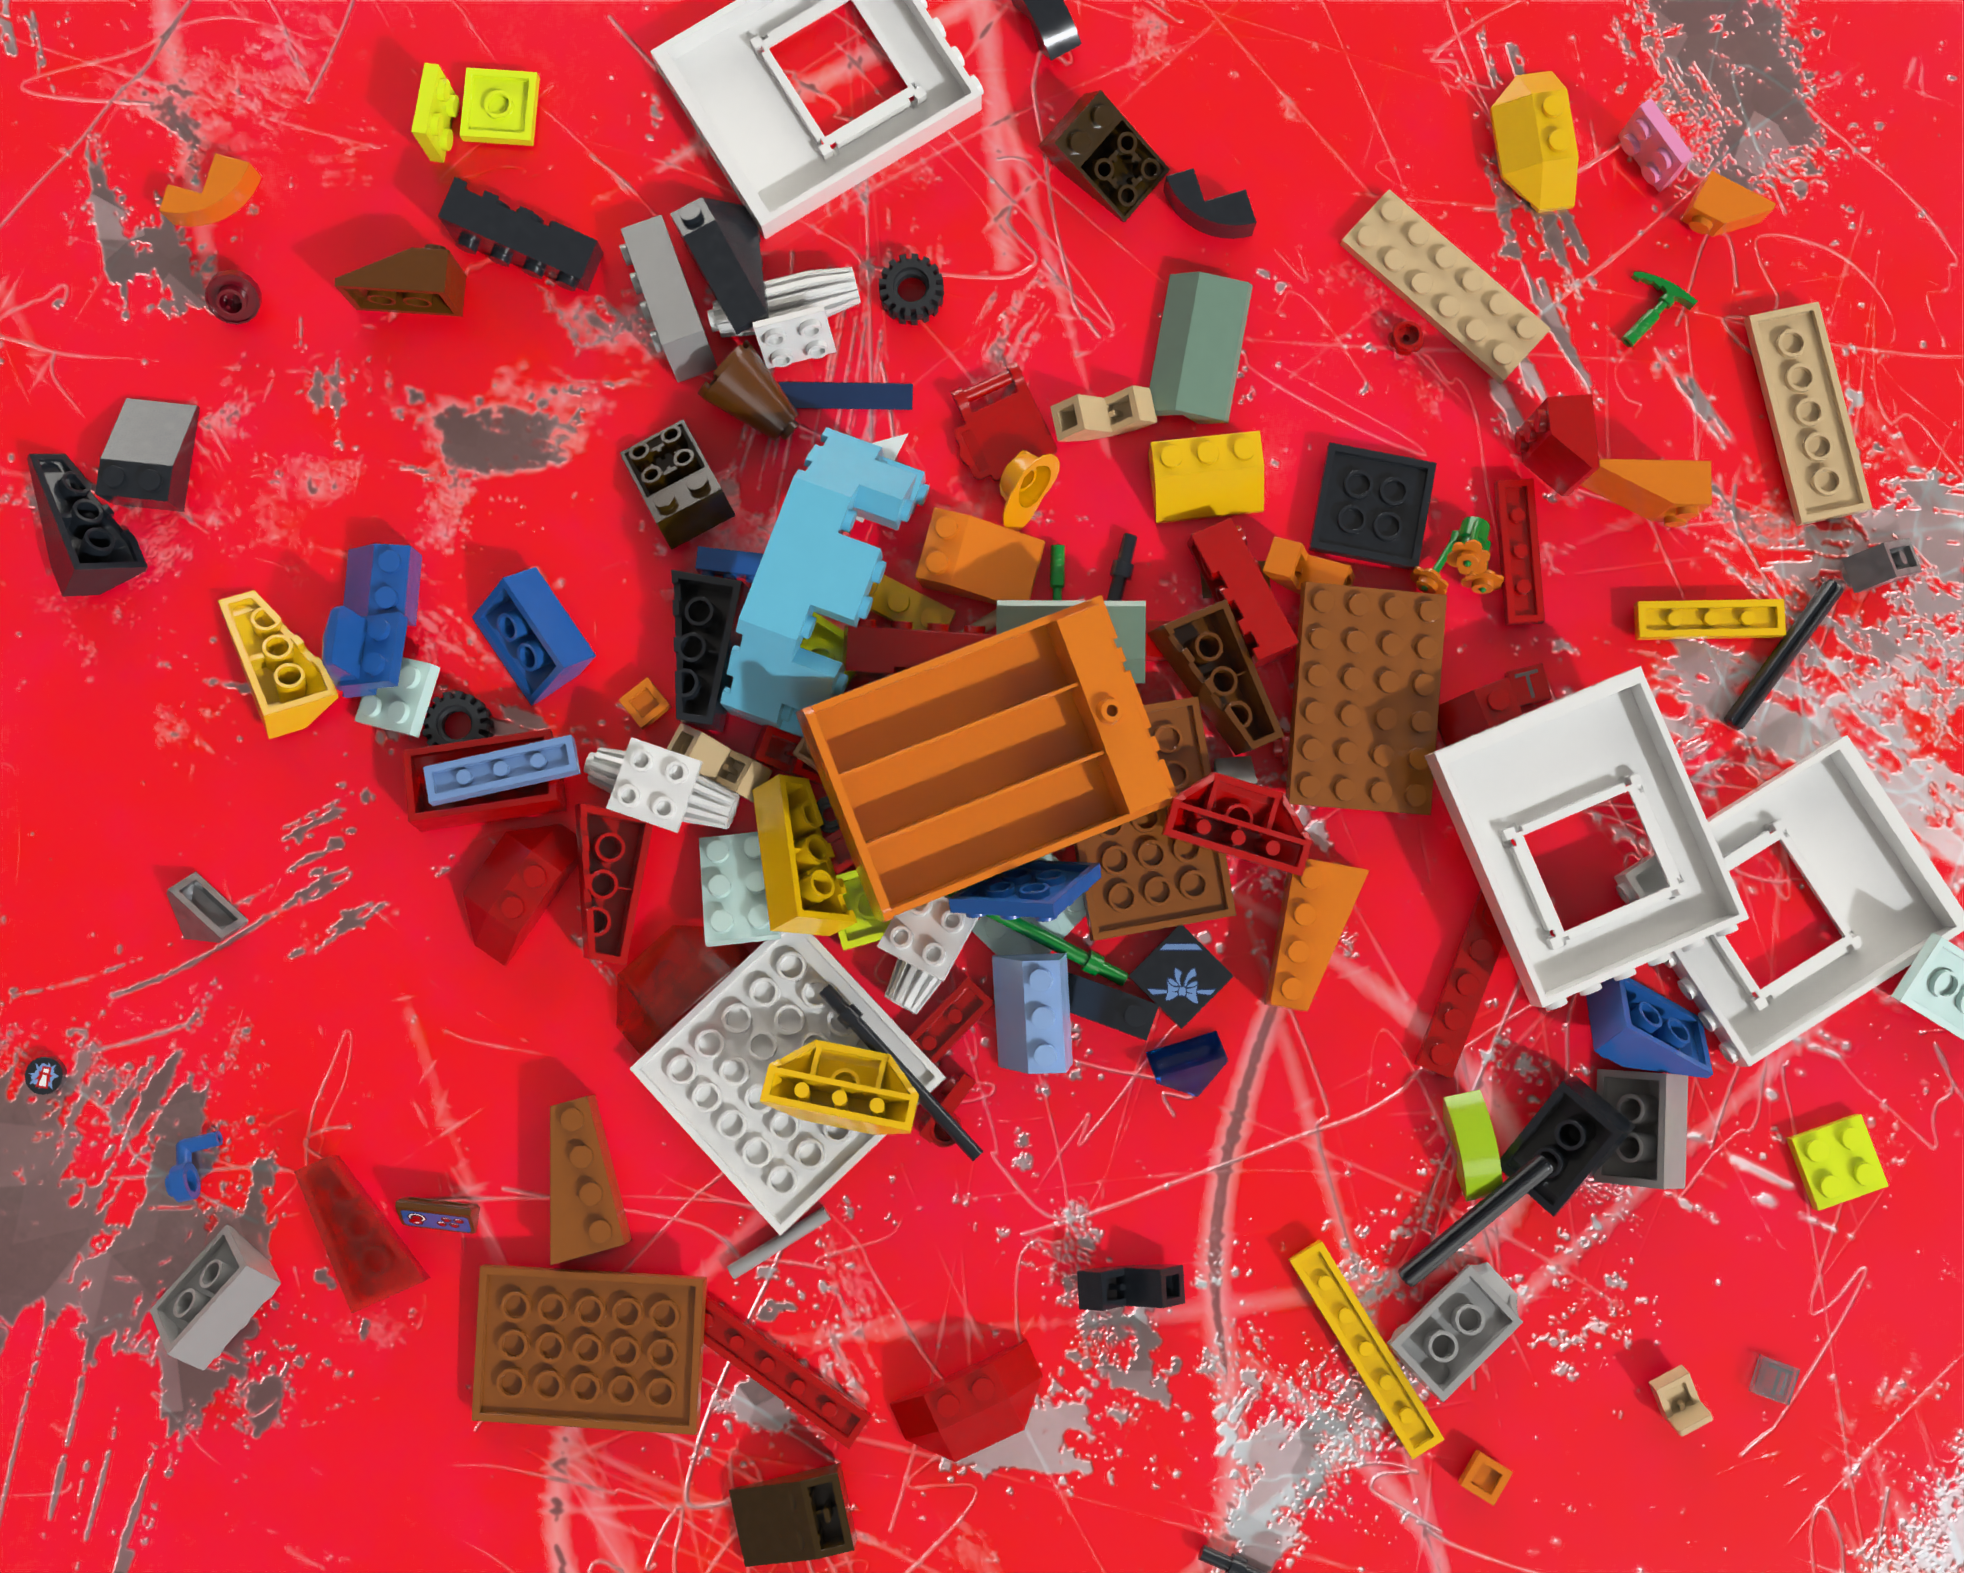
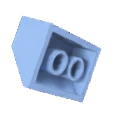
M1067 953L993 955L992 967L998 1066L1027 1074L1067 1073L1073 1065Z

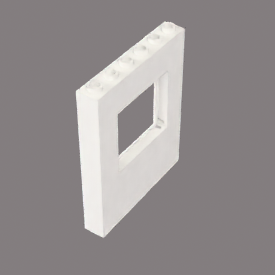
M736 0L650 51L658 72L738 198L747 209L764 239L769 238L982 110L984 90L981 83L974 74L969 76L963 67L965 61L961 52L956 46L950 47L945 39L946 31L937 17L932 19L926 10L928 8L926 0H851L908 88L826 137L769 48L850 0ZM914 96V100L910 102L909 98ZM836 143V147L832 149L830 145Z
M1641 666L1622 672L1425 755L1531 1006L1545 1007L1546 1011L1557 1009L1568 1003L1566 997L1578 992L1580 996L1594 993L1602 989L1601 982L1610 978H1614L1615 981L1629 978L1637 973L1635 968L1645 963H1648L1649 966L1664 963L1671 959L1669 953L1682 948L1683 952L1696 949L1705 944L1703 938L1712 934H1716L1717 937L1731 934L1739 929L1738 923L1749 919ZM1628 791L1669 887L1564 931L1523 835ZM1511 839H1514L1515 846L1511 843ZM1551 930H1553L1555 936H1552L1550 934Z
M1848 735L1828 742L1707 818L1729 871L1779 840L1842 938L1762 989H1759L1725 936L1717 937L1716 934H1712L1703 938L1705 944L1696 949L1683 952L1682 948L1669 953L1671 959L1664 962V964L1668 968H1673L1680 979L1677 983L1681 992L1689 1000L1693 999L1701 1011L1698 1013V1017L1705 1028L1710 1032L1714 1031L1721 1042L1719 1049L1724 1058L1736 1066L1750 1067L1911 965L1931 933H1935L1949 941L1963 932L1964 910ZM1654 852L1614 876L1618 883L1616 890L1626 904L1669 887ZM1755 992L1758 997H1754L1752 993Z

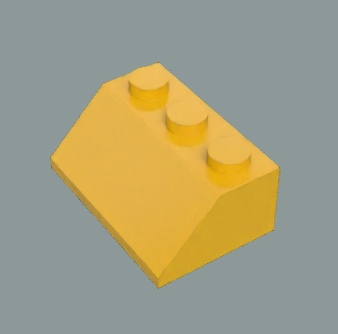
M1260 430L1150 443L1148 462L1156 523L1251 514L1264 511V459Z

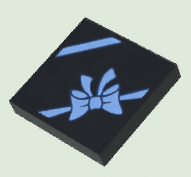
M1179 925L1128 977L1182 1029L1231 980L1233 975L1183 925Z

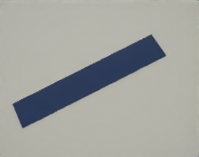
M779 382L780 387L795 408L912 410L913 384Z

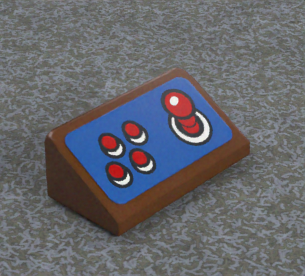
M411 1196L396 1201L397 1213L401 1223L405 1226L470 1234L477 1231L480 1206L477 1204Z

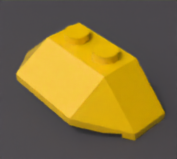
M1552 71L1517 75L1489 110L1500 177L1519 196L1528 201L1537 213L1571 209L1575 206L1579 155L1567 88Z
M816 1039L768 1065L760 1103L808 1122L872 1135L908 1134L912 1131L919 1094L890 1054Z

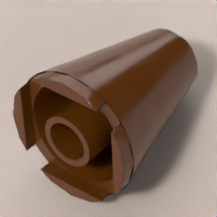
M747 340L744 341L743 345L740 344L713 372L712 378L714 380L710 384L706 381L698 391V395L704 400L774 441L779 436L786 440L800 425L795 421L799 413L754 347Z

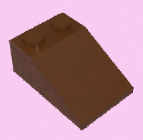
M427 244L424 248L412 247L335 278L334 286L356 310L463 317L466 274L450 251L441 245Z

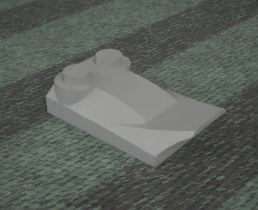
M1488 1262L1478 1265L1467 1264L1406 1324H1402L1395 1329L1387 1345L1418 1381L1439 1401L1444 1402L1523 1323L1517 1311L1518 1294Z

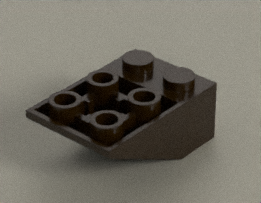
M1101 90L1083 94L1038 146L1065 176L1122 222H1125L1170 171L1168 166Z
M684 420L620 452L671 550L736 516Z
M841 1463L729 1489L745 1567L815 1560L855 1550L857 1535Z

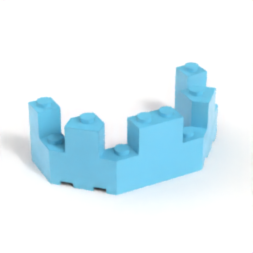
M827 427L822 433L820 440L824 442V445L819 446L815 444L805 459L804 466H807L808 469L806 471L798 469L793 476L738 619L736 632L742 634L740 647L734 645L732 648L727 669V675L733 676L731 688L725 686L720 701L721 705L731 715L761 726L771 725L801 738L804 735L796 712L833 698L835 695L843 694L849 677L844 674L845 667L842 662L800 647L803 638L809 639L814 630L816 617H813L812 614L815 612L857 627L859 619H866L869 614L873 598L868 595L873 582L877 584L881 582L887 562L882 561L881 548L843 535L844 531L847 533L851 532L856 516L898 531L901 521L908 522L911 513L914 514L917 504L923 506L930 485L925 484L926 477L924 471L885 458L880 446Z

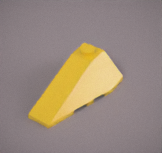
M255 590L218 600L268 738L272 739L306 728L338 698L337 690L322 660L319 657H315L305 647L304 641L297 634L294 635L282 623L281 617Z

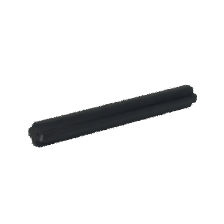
M1829 579L1821 585L1724 717V722L1737 731L1746 726L1842 595L1844 589L1840 584Z
M1537 1154L1400 1267L1398 1273L1402 1280L1410 1287L1418 1284L1553 1172L1552 1165L1543 1155Z

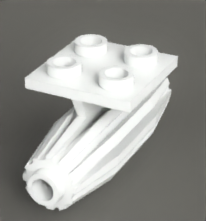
M843 267L807 270L764 281L769 318L752 322L753 327L738 335L735 333L717 300L712 302L713 309L707 311L712 332L719 331L722 338L756 335L765 364L768 369L786 367L791 363L811 358H822L827 354L837 352L828 317L860 304L861 300L853 268Z
M632 737L626 751L600 747L596 753L590 752L585 761L584 772L588 774V782L611 794L607 809L676 833L679 832L682 822L728 829L733 822L739 805V794L699 774L702 761Z
M943 896L894 916V919L891 920L877 945L881 950L898 958L884 997L914 1014L920 1011L938 986L944 982L978 918H968L963 913H950L948 899L950 897Z

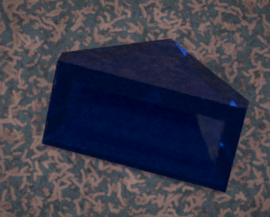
M1217 1031L1146 1052L1147 1060L1157 1084L1196 1097L1202 1093L1228 1062Z

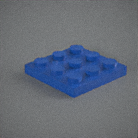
M1033 860L957 891L948 898L950 913H963L968 918L1000 915V918L1003 920L1034 917L1035 921L1038 922L1052 921L1101 878L1100 863Z

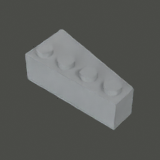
M662 215L622 228L621 232L625 243L619 245L626 265L633 264L636 271L629 275L636 294H644L646 301L639 304L647 324L653 322L656 330L651 331L650 335L657 353L665 352L678 383L717 369L718 366Z

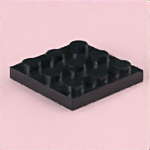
M1329 443L1308 550L1414 570L1416 566H1419L1437 463Z

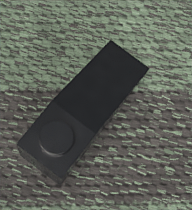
M1068 972L1070 1013L1147 1041L1159 1007L1158 1004Z

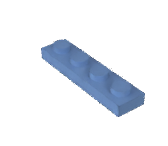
M572 735L423 767L428 800L432 806L581 774L575 739Z

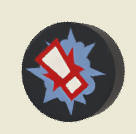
M55 1057L37 1058L28 1065L25 1071L26 1085L31 1091L41 1095L59 1091L67 1080V1069L64 1063Z

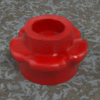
M1401 321L1393 326V331L1388 335V343L1391 348L1396 349L1397 354L1409 356L1412 352H1418L1422 348L1424 343L1422 338L1423 332L1417 323ZM1403 336H1408L1409 341L1405 342Z
M1281 728L1284 736L1273 741L1274 757H1282V763L1286 764L1289 753L1290 731H1284Z

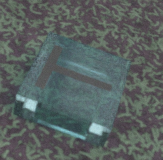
M1759 1354L1748 1391L1789 1406L1801 1369Z

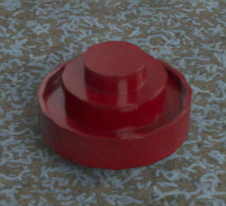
M229 269L220 271L211 278L205 290V302L216 318L226 323L238 325L247 323L256 316L262 303V293L258 284L249 275L241 271Z

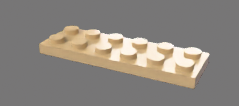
M1390 189L1340 243V246L1499 384L1503 383L1551 330L1549 326Z
M1819 302L1748 316L1744 323L1796 526L1871 510L1872 504Z

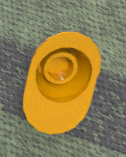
M1023 450L1006 466L1000 481L1001 495L1007 501L1003 513V525L1006 528L1019 531L1030 521L1044 495L1049 491L1057 478L1060 462L1056 456L1047 454L1037 457Z

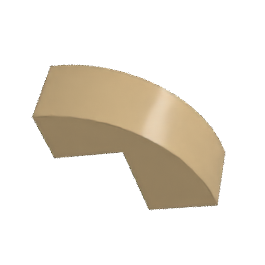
M1132 385L1105 398L1077 394L1050 407L1057 440L1062 442L1101 439L1128 433L1157 423L1151 390L1148 387Z
M680 723L667 747V750L702 761L699 774L710 778L753 803V789L767 782L773 772L754 759L731 750L705 733L683 723Z

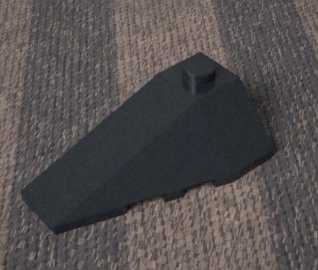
M701 197L670 213L684 245L735 333L738 335L753 327L752 322L768 319L766 285L763 280L762 271L764 266L759 243L761 242L760 232L745 206Z
M66 454L28 455L27 461L50 565L63 597L100 595L146 571L147 564L134 535L129 529L123 530L113 518L114 511L108 504L102 505L90 491L92 485Z

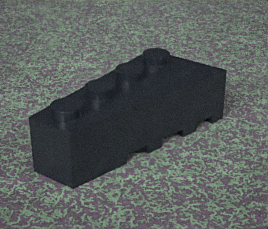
M454 177L438 215L456 242L455 245L462 251L474 255L479 251L489 255V259L505 267H509L510 263L522 267L524 273L537 279H542L543 276L552 278L557 285L569 291H575L578 288L588 292L604 254L597 240L555 221H550L549 226L543 224L544 220L533 211L520 206L515 212L508 205L500 201L499 196L488 191H484L482 197L472 193L467 189V182Z
M671 570L672 583L674 584V600H672L676 635L674 637V652L676 653L677 671H675L676 719L690 727L723 732L727 710L721 705L720 701L725 686L729 688L732 686L733 676L727 675V669L733 646L737 645L740 647L742 634L737 633L736 628L750 589L742 581Z

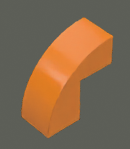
M215 153L203 192L199 193L168 184L159 211L172 224L194 227L219 222L234 214L250 199L260 182L261 175L249 162Z
M1275 536L1263 568L1264 573L1269 578L1299 595L1301 583L1303 582L1352 586L1355 578L1350 565L1308 555L1303 543Z

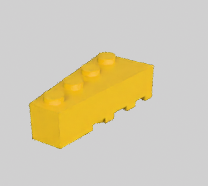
M778 774L753 789L770 931L831 936L857 923L854 911L847 910L843 894L847 893L843 879H837L831 862V858L835 857L831 843H827L822 836L820 826L824 823L809 779Z

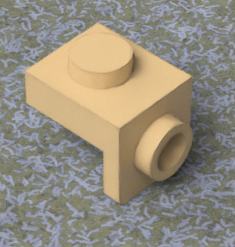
M1682 1364L1649 1381L1661 1415L1679 1436H1685L1713 1420L1711 1412L1699 1399L1690 1373Z

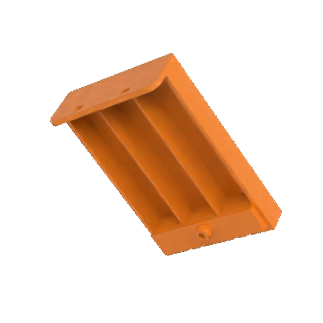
M1102 595L796 712L798 722L876 920L887 922L903 912L1170 805L1172 797L1177 795L1165 760L1158 757L1157 751L1160 750L1157 739L1155 736H1150L1148 728L1152 726L1131 671H1126L1123 662L1127 660L1122 647L1117 648L1114 639L1118 637Z

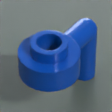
M220 1131L183 1139L176 1144V1165L170 1168L169 1175L165 1178V1187L168 1195L174 1197L177 1202L182 1203L199 1197L201 1183L198 1171L192 1164V1152L222 1145L223 1137Z

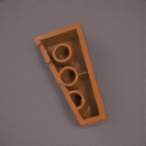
M596 1095L585 1096L550 1106V1265L622 1246L632 1240Z

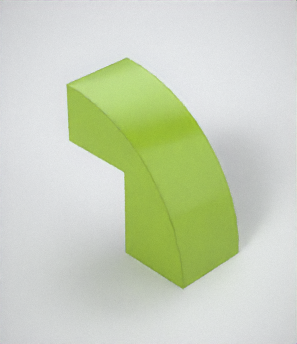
M1479 1089L1443 1098V1121L1457 1153V1180L1466 1202L1485 1198L1503 1183L1495 1133L1486 1103Z

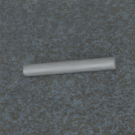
M823 1206L797 1222L784 1234H778L728 1265L727 1269L732 1278H738L831 1220L825 1207Z

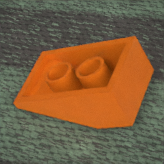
M1599 459L1600 468L1580 485L1650 521H1662L1666 527L1685 526L1689 520L1698 517L1699 513L1712 505L1711 461Z
M934 507L915 577L923 588L997 605V600H1030L1045 541L971 515Z

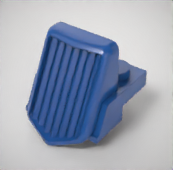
M335 606L331 609L323 634L322 663L336 689L343 692V697L376 695L378 688L398 686L408 624L407 616L401 612L360 616L346 606Z

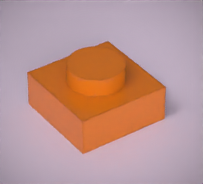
M648 677L619 699L643 730L672 708Z
M1476 1449L1458 1483L1494 1506L1513 1472Z

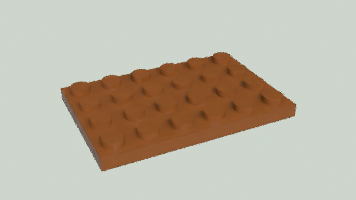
M1315 582L1301 583L1297 632L1299 643L1296 646L1285 793L1290 804L1431 815L1434 777L1425 755L1436 751L1447 595Z
M1198 696L1144 705L1152 726L1148 728L1150 736L1156 737L1160 750L1157 751L1158 757L1165 760L1176 792L1179 794L1211 773ZM1170 805L1075 843L1074 849L1077 862L1100 863L1101 878L1088 891L1082 894L1090 941L1235 916L1236 910L1226 855L1162 835Z
M491 1264L480 1266L472 1421L696 1435L700 1429L707 1277Z

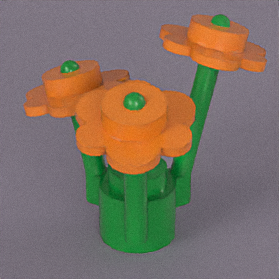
M1470 516L1464 518L1460 529L1452 531L1449 543L1432 569H1423L1419 566L1414 568L1410 574V579L1416 584V587L1423 593L1445 595L1449 584L1441 578L1439 572L1447 561L1449 565L1458 567V571L1461 574H1466V577L1461 580V585L1472 588L1473 592L1487 594L1493 590L1500 589L1504 577L1502 575H1495L1494 571L1488 570L1489 549L1491 546V542L1488 540L1490 532L1489 523L1480 517Z

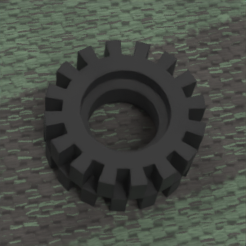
M912 253V259H906V254L899 255L900 261L896 262L893 258L889 262V268L884 267L881 272L882 279L879 278V292L882 306L885 311L888 310L889 316L893 320L896 317L899 318V323L905 325L906 320L911 321V325H918L917 320L920 319L926 323L929 321L931 314L935 317L938 313V307H942L944 285L942 274H939L938 266L935 263L931 265L930 259L925 256L920 260L918 259V254ZM907 278H917L924 283L926 287L925 294L917 301H906L898 294L900 283Z
M448 691L443 693L444 697L442 698L436 696L432 700L435 704L432 707H428V714L423 723L425 729L422 730V733L428 739L427 744L429 746L493 737L490 729L494 728V721L490 719V716H492L490 710L485 707L483 702L470 694H465L462 691H455L452 694ZM456 712L466 713L471 720L469 733L461 739H451L445 731L447 718Z

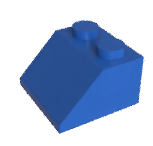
M370 544L349 549L343 606H346L360 616L401 612L408 617L407 626H416L422 554L409 545Z

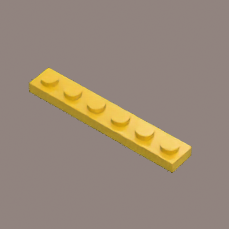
M1319 1239L1288 1259L1409 1457L1413 1460L1445 1440L1323 1242Z

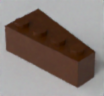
M1227 599L1166 623L1147 633L1192 696H1198L1200 707L1235 755L1254 750L1284 736Z

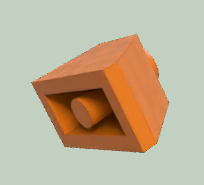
M1711 171L1700 183L1681 221L1688 224L1693 231L1699 234H1708L1714 237L1761 223L1774 209L1776 203Z

